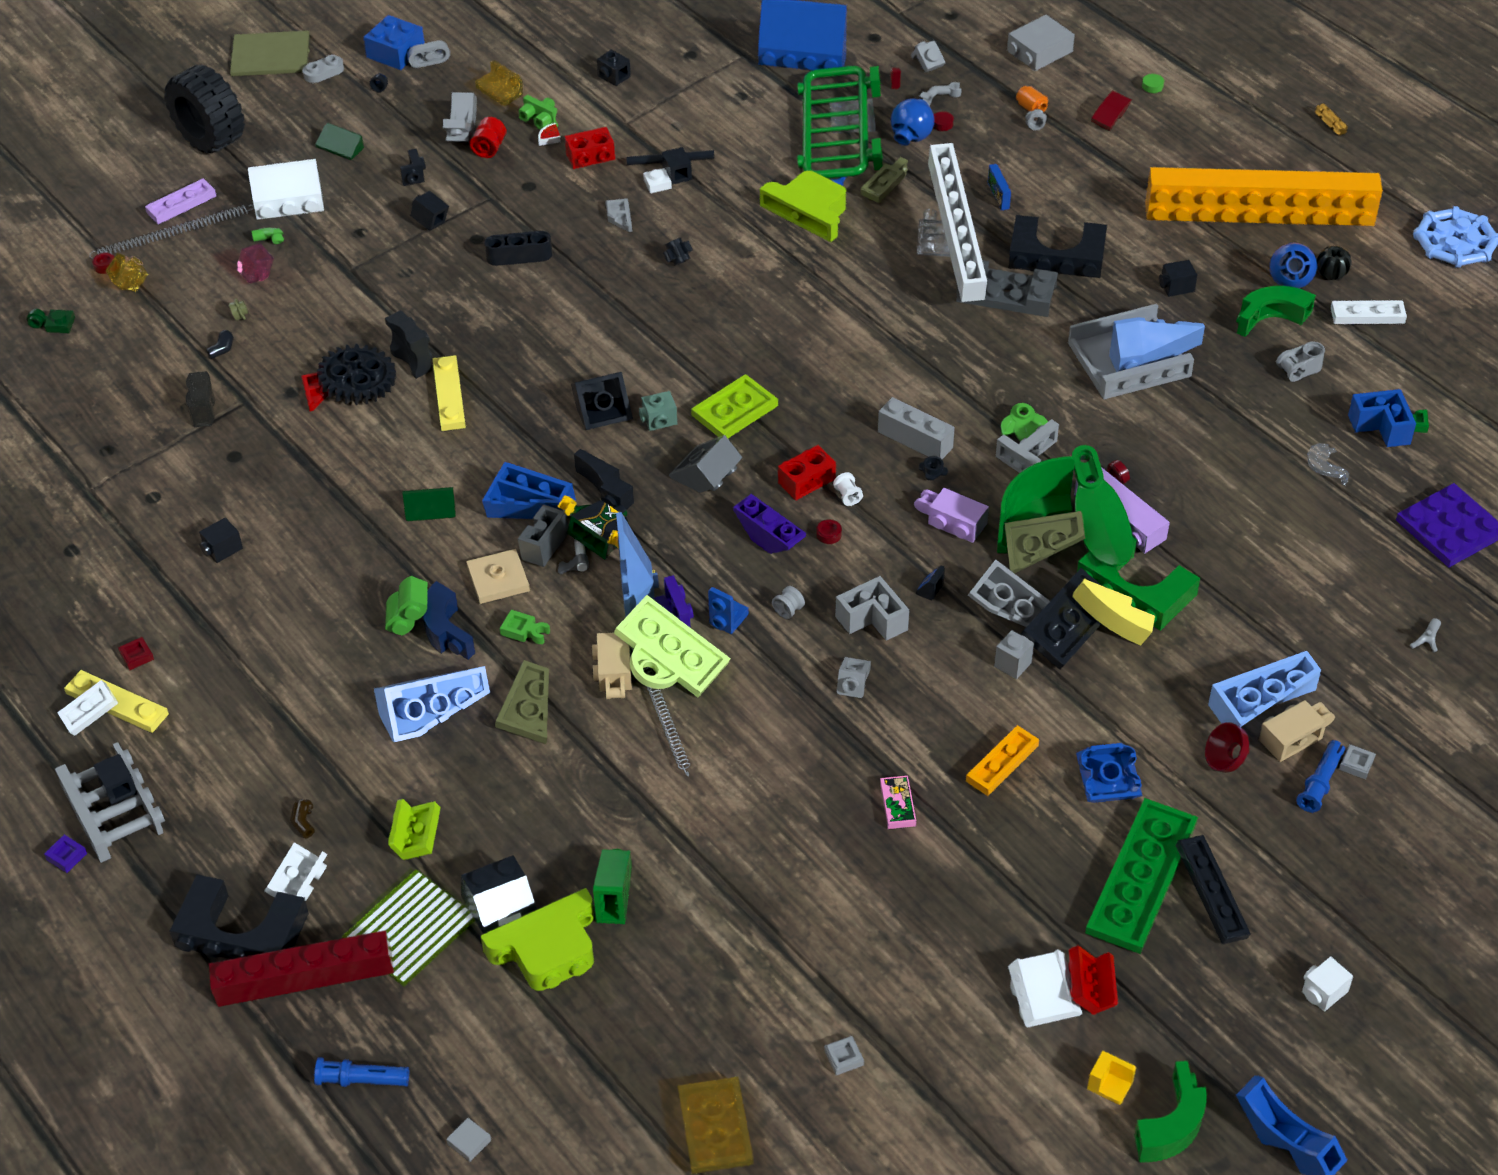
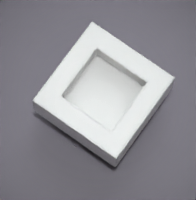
M665 168L643 173L644 181L650 193L672 189L671 180Z

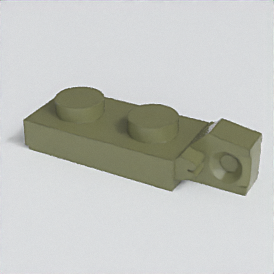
M900 157L893 165L885 164L861 187V195L880 203L906 176L908 160Z

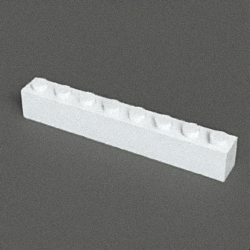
M953 143L930 145L928 166L961 302L985 300L987 278Z

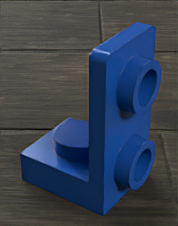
M714 587L709 589V623L718 630L732 634L748 616V607L734 601L732 596Z

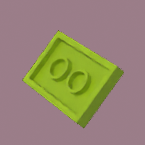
M745 374L693 407L691 415L718 437L726 435L727 438H730L778 406V398Z

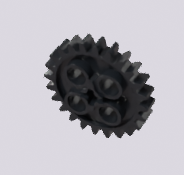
M355 344L354 348L346 345L345 350L336 347L337 353L329 351L328 357L323 356L322 362L318 363V385L322 386V392H328L329 398L336 395L337 402L341 399H345V404L352 400L355 405H358L361 400L368 404V399L377 402V396L384 398L385 392H391V386H395V364L391 363V357H385L384 351L377 353L376 347L372 350H368V345H365L363 349L359 348L358 344Z

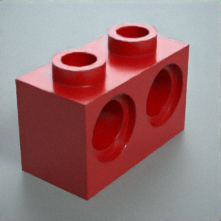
M607 127L564 136L566 155L573 169L615 160L614 141Z
M819 445L805 450L798 456L784 461L778 466V484L795 501L832 482L836 478V462Z

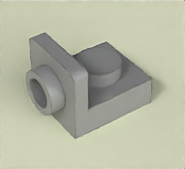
M845 657L839 669L837 694L862 698L865 690V681L870 672L871 661Z

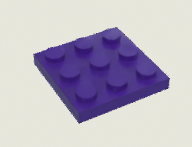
M1455 483L1397 513L1396 521L1448 568L1498 541V521Z

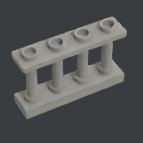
M118 742L113 744L116 755L120 753L132 775L138 793L97 813L95 810L90 812L88 808L92 806L91 803L107 797L103 788L99 787L88 793L85 791L80 793L78 788L82 787L81 784L97 777L94 767L78 774L75 772L70 774L65 764L55 768L59 782L100 863L111 858L107 848L112 846L111 842L151 824L158 835L164 833L161 823L165 822L160 808L158 806L153 808L151 804L154 802L153 796L148 787L142 788L141 784L144 783L139 769H132L131 765L134 762L128 749L122 750ZM140 805L143 806L147 813L108 832L105 830L100 832L98 827L102 826V822Z

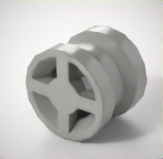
M792 586L784 588L782 595H777L772 600L774 610L785 619H790L795 614V610H800L805 605L802 594Z

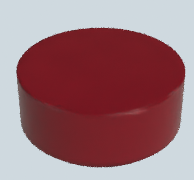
M940 111L934 114V129L947 131L953 127L954 117L951 113Z
M100 253L92 260L94 270L99 274L110 273L117 267L115 256L110 253Z
M1116 459L1107 465V472L1120 483L1125 484L1130 480V474L1121 461Z
M831 519L821 521L816 528L817 539L825 544L838 542L842 537L840 523Z

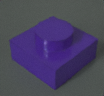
M63 835L44 853L48 862L66 873L87 854L85 847L66 835Z

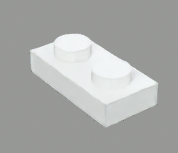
M101 680L57 713L68 731L75 736L116 706L118 701L107 684Z

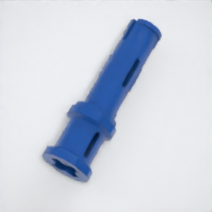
M1331 740L1328 743L1314 774L1306 779L1305 789L1297 797V804L1304 811L1310 813L1319 811L1322 806L1321 800L1323 796L1328 794L1330 790L1329 781L1341 756L1345 752L1344 745L1340 746L1341 743L1337 740Z
M318 1057L314 1080L315 1085H321L322 1082L340 1083L341 1087H347L350 1083L408 1086L409 1067L352 1064V1061H349V1059L335 1062L324 1061V1058Z

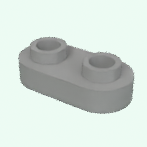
M443 41L416 45L407 52L409 63L415 68L443 63L450 56L449 48Z
M329 55L321 60L308 63L303 68L304 79L310 83H317L338 75L344 70L343 60L336 55Z

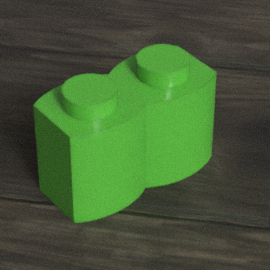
M413 576L407 577L401 582L398 592L393 593L386 602L385 630L401 636L412 630L415 620L420 619L427 611L428 582Z

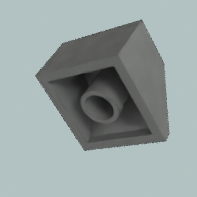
M722 435L697 445L669 476L671 479L699 493L707 490L715 491L723 484L722 479L737 469L736 464L743 457L726 435Z

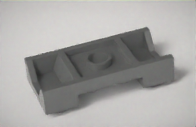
M982 260L987 278L985 300L961 302L957 287L956 302L1048 317L1052 295L1057 286L1058 273L1035 269L1032 276L989 269V261Z

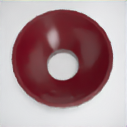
M1230 722L1217 726L1209 735L1205 746L1206 762L1212 769L1223 773H1229L1238 769L1249 754V739L1246 731L1242 727ZM1237 745H1240L1239 755L1234 759L1232 756L1233 750Z

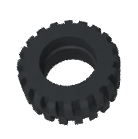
M194 65L168 80L164 90L165 105L170 112L171 120L176 125V129L181 132L182 137L186 141L190 142L192 147L197 148L200 152L216 153L242 136L245 128V123H243L245 118L241 111V104L237 101L238 97L231 90L229 83L224 81L223 76L216 73L211 67Z

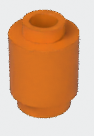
M1023 86L1017 92L1016 100L1027 111L1040 109L1044 112L1047 109L1048 98L1033 87Z

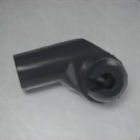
M229 330L221 331L218 335L217 344L206 349L210 359L231 350L234 337Z

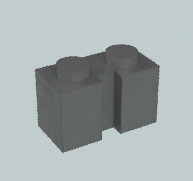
M543 504L533 518L535 526L528 525L518 538L522 560L542 567L547 564L568 535L565 511Z

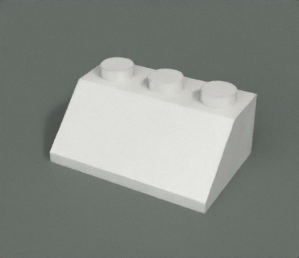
M316 159L248 168L257 220L324 211Z

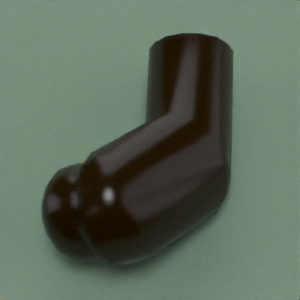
M299 799L293 804L290 822L301 836L307 839L315 832L313 826L306 819L307 815L312 812L310 809H313V804L308 799Z

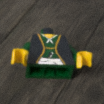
M563 496L557 507L563 509L567 516H571L567 531L568 535L604 560L614 548L619 549L616 513L622 512L628 523L626 517L627 510L623 505L618 504L612 508L604 501H598L592 505L577 506L576 501L571 497Z

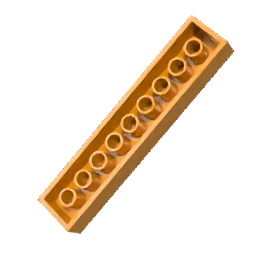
M1150 167L1145 201L1147 220L1375 226L1383 190L1380 173Z

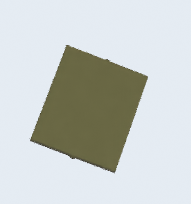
M291 31L234 35L233 51L231 54V76L303 72V68L308 64V53H310V32Z

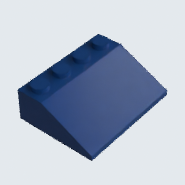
M762 0L758 45L759 65L806 70L844 67L846 59L847 5L799 0Z

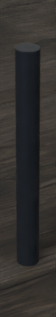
M714 150L686 152L690 161L715 159ZM662 154L626 157L627 166L662 163Z

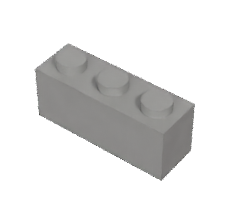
M893 397L879 410V433L928 457L937 456L943 459L953 448L954 426Z

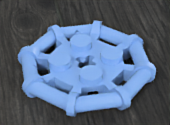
M1458 206L1437 212L1427 211L1423 214V220L1418 228L1413 231L1414 239L1419 241L1428 258H1436L1454 264L1456 268L1477 262L1487 263L1491 260L1492 253L1498 245V233L1489 224L1488 217L1461 210ZM1451 218V220H1448V221H1442V222L1440 221V220H1443V219ZM1430 226L1434 231H1427ZM1482 229L1485 235H1481L1479 230Z

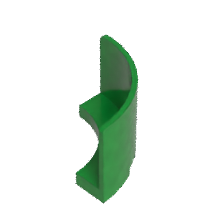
M1058 457L1036 463L1023 470L1010 482L1001 502L997 553H1008L1005 523L1072 512L1071 486L1075 463L1074 457Z

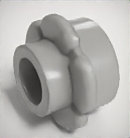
M1040 109L1029 111L1025 117L1027 119L1025 121L1026 125L1032 130L1043 128L1047 120L1046 114H1043V111Z

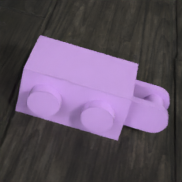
M943 488L939 494L930 490H923L921 498L916 499L914 502V506L918 511L929 515L928 524L972 543L987 525L989 506L946 488Z

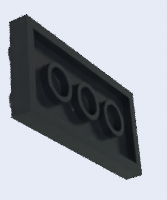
M1082 568L1020 634L1034 643L1033 647L1059 670L1062 669L1101 625L1073 598V592L1084 579L1099 584Z

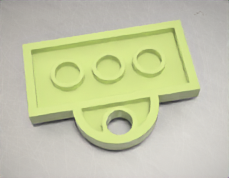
M648 595L641 600L614 631L615 635L634 648L630 657V668L634 677L643 685L654 689L668 688L678 682L696 697H699L731 659ZM643 668H652L656 675L649 676L645 674Z

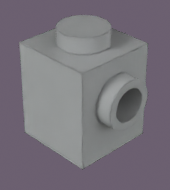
M1011 630L996 646L994 667L1017 680L1032 663L1034 643L1027 637Z

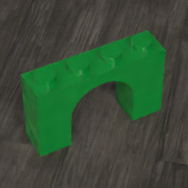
M1133 537V554H1132L1131 559L1134 557L1135 548H1136V541H1137V539H1135L1134 537ZM1090 552L1078 561L1077 572L1082 568L1102 586L1131 597L1132 607L1155 616L1153 627L1160 631L1198 594L1200 577L1180 565L1156 585L1137 586L1127 582L1119 575L1118 571L1124 565L1117 567L1107 566L1094 558Z

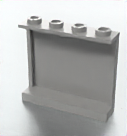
M1157 304L1070 326L1068 344L1103 399L1192 376L1194 358L1191 353L1179 354L1169 359L1116 372L1109 353L1114 321L1140 317L1145 318L1149 322H1156L1158 319Z

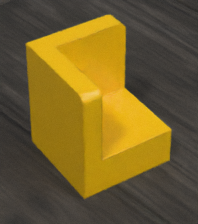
M1102 1051L1090 1073L1087 1090L1120 1105L1133 1083L1136 1067Z

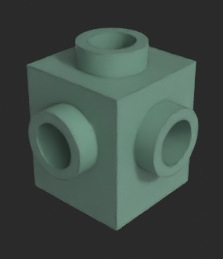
M670 391L642 397V408H639V415L641 421L646 422L649 431L678 424L677 407Z

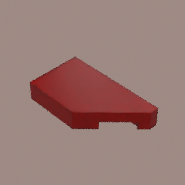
M317 372L301 376L310 411H314L328 396V392H322V386L318 385Z

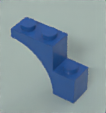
M1254 1075L1236 1095L1261 1144L1289 1150L1301 1174L1335 1175L1347 1161L1336 1137L1312 1127L1296 1116L1274 1094L1264 1077Z

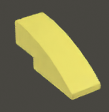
M1086 579L1073 592V598L1091 616L1121 637L1141 646L1152 633L1155 616L1132 607L1131 597Z

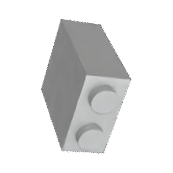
M1044 15L1009 33L1007 51L1036 71L1073 52L1075 34L1048 15Z

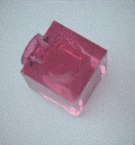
M261 243L241 250L236 269L249 284L263 281L270 274L274 257Z

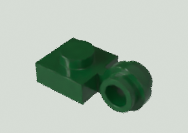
M33 309L27 315L30 327L38 329L41 326H45L46 332L70 333L75 320L74 311L50 310L49 315L45 316L42 310Z

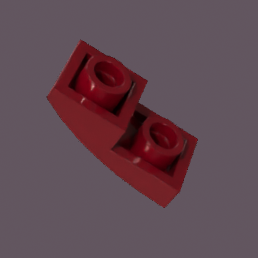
M1112 91L1098 107L1091 118V122L1111 131L1118 118L1121 119L1132 100Z

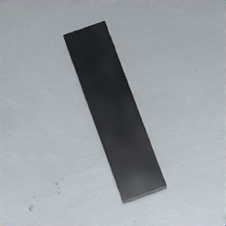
M1200 835L1178 840L1176 843L1177 850L1222 945L1248 939L1251 935L1249 928L1205 836Z

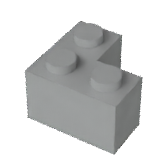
M879 576L836 596L835 617L849 634L872 624L887 641L908 631L909 609L883 578Z

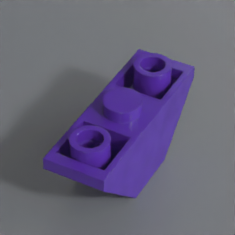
M750 494L733 507V511L750 539L769 554L787 551L806 537V533L753 494Z

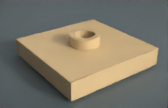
M516 549L466 561L480 604L530 591L529 583Z

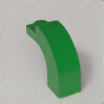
M1269 286L1255 290L1242 301L1241 311L1236 320V323H1238L1237 334L1246 337L1259 321L1270 317L1284 318L1302 325L1313 311L1316 295L1290 286Z
M1176 1061L1172 1074L1178 1107L1171 1114L1161 1118L1137 1120L1134 1138L1139 1163L1161 1161L1181 1153L1193 1142L1200 1130L1207 1101L1206 1087L1197 1088L1196 1076L1194 1072H1190L1188 1061Z

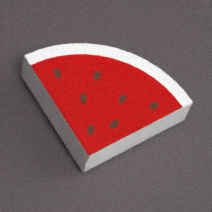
M556 123L549 124L541 129L538 135L539 146L560 142Z

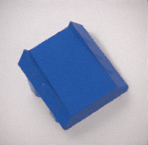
M1123 743L1096 745L1076 753L1088 802L1126 800L1142 796L1141 780L1137 775L1134 764L1137 759L1136 751L1132 747Z

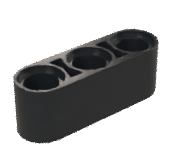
M546 231L492 235L487 237L484 242L487 263L493 266L543 262L552 257L551 236Z

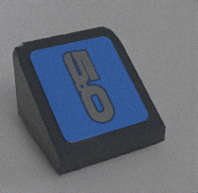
M940 565L925 577L916 590L917 595L931 601L935 598L944 584V566Z

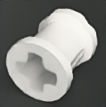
M842 473L833 481L834 488L841 493L842 501L846 506H852L863 498L862 490L855 485V478L851 473Z

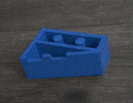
M504 462L482 502L488 518L533 519L543 504L564 511L557 507L563 496H569L575 501L576 497L572 483Z

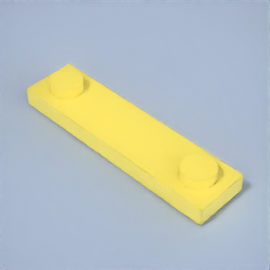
M455 355L433 358L441 431L466 428L457 357Z
M82 670L64 688L67 695L78 698L99 681H104L118 701V704L107 711V713L151 733L155 731L169 714L167 708Z

